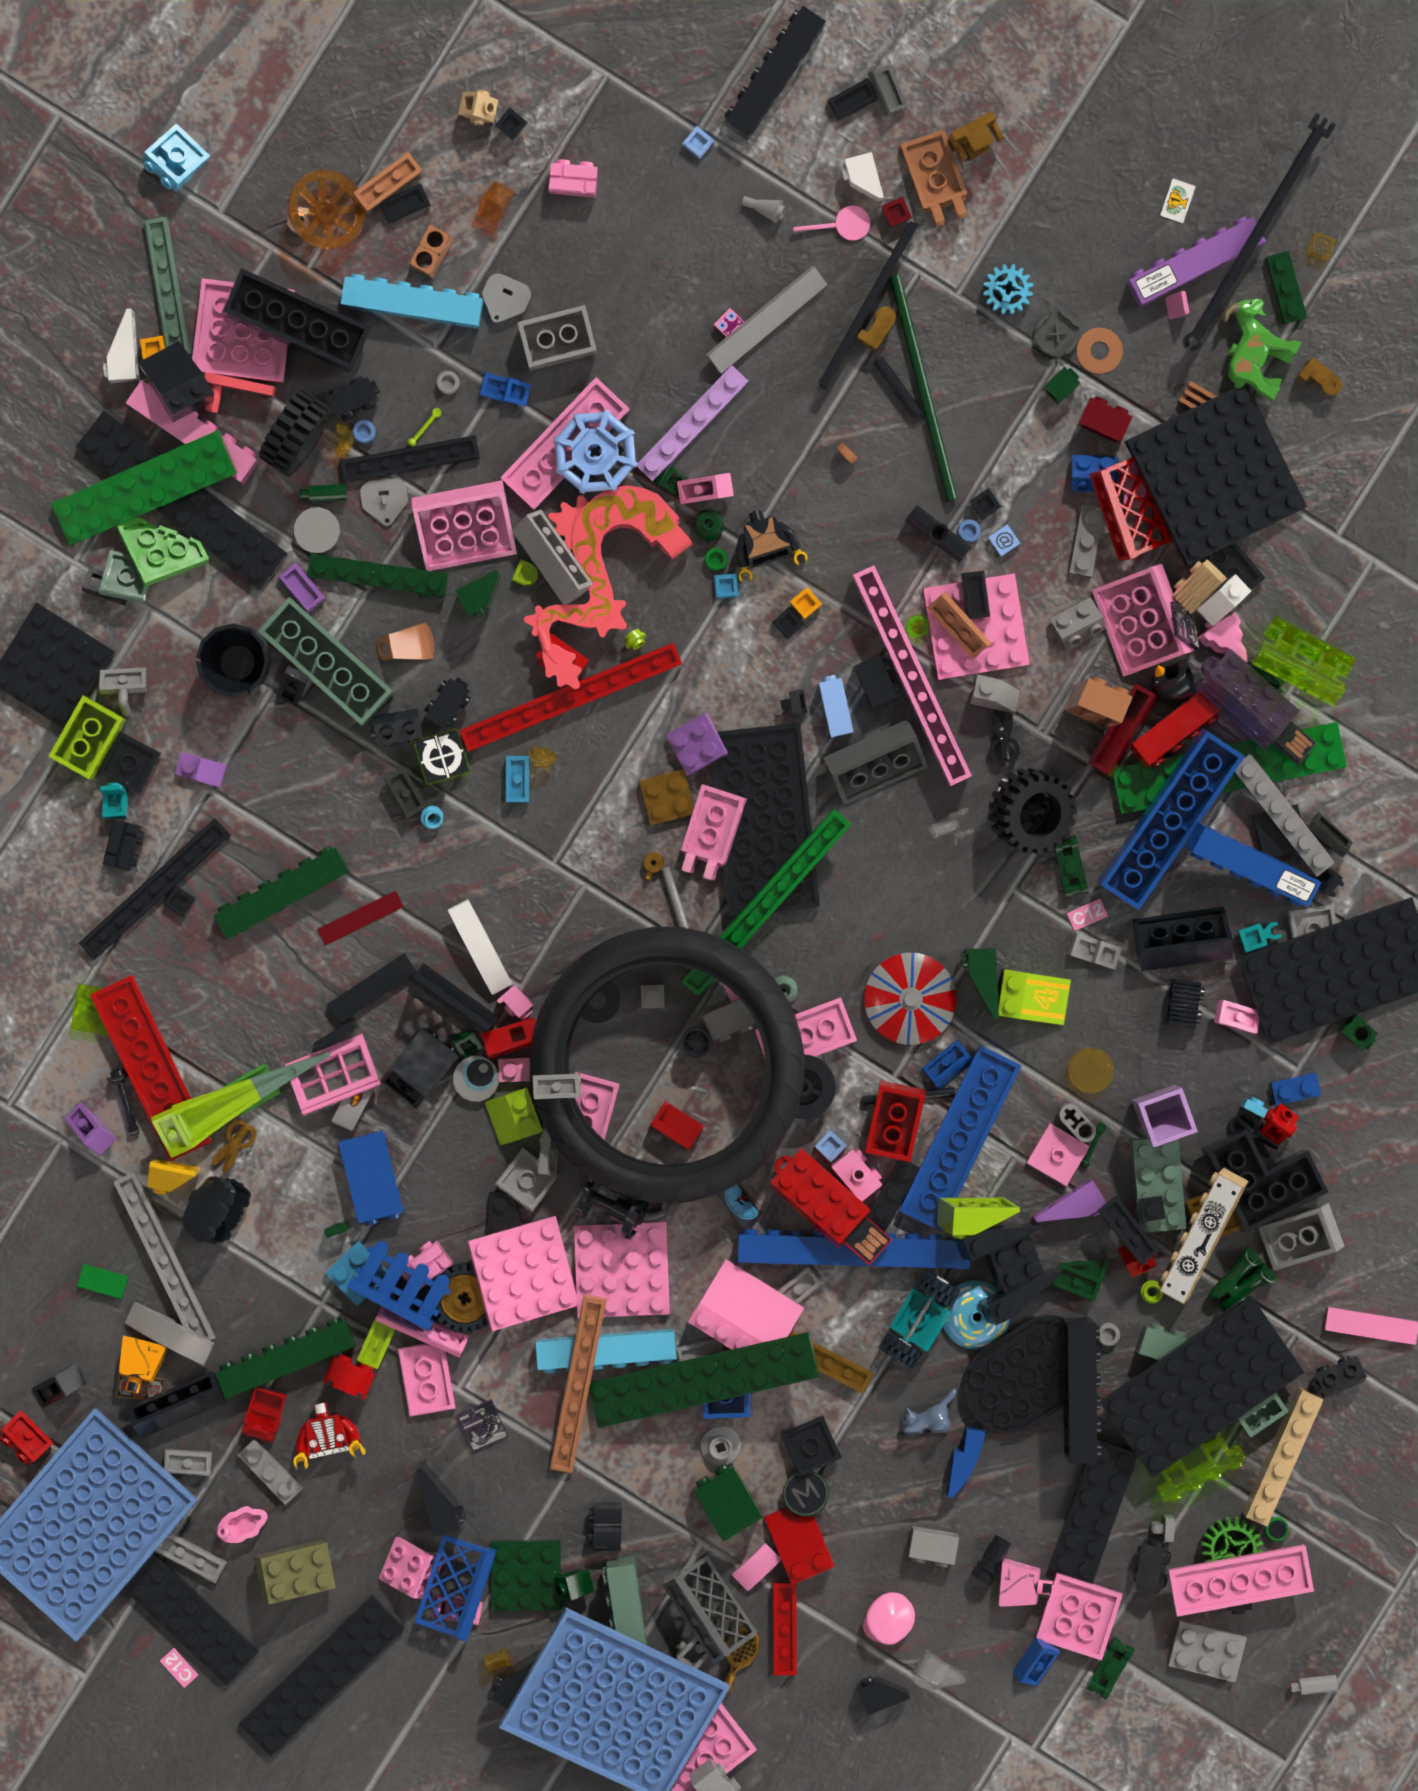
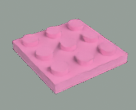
M1056 1572L1053 1580L1052 1595L1048 1596L1035 1637L1049 1644L1102 1660L1123 1594Z

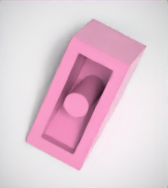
M730 473L677 481L680 504L734 496Z

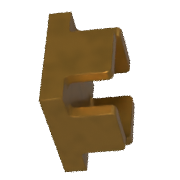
M990 111L951 132L948 142L951 149H954L960 162L963 163L966 161L967 156L961 145H963L969 158L974 159L990 150L989 144L994 141L991 132L997 143L1002 142L1004 136L996 123L993 111Z

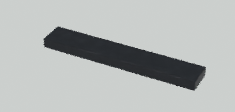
M473 435L339 460L343 483L345 484L480 459L477 437Z

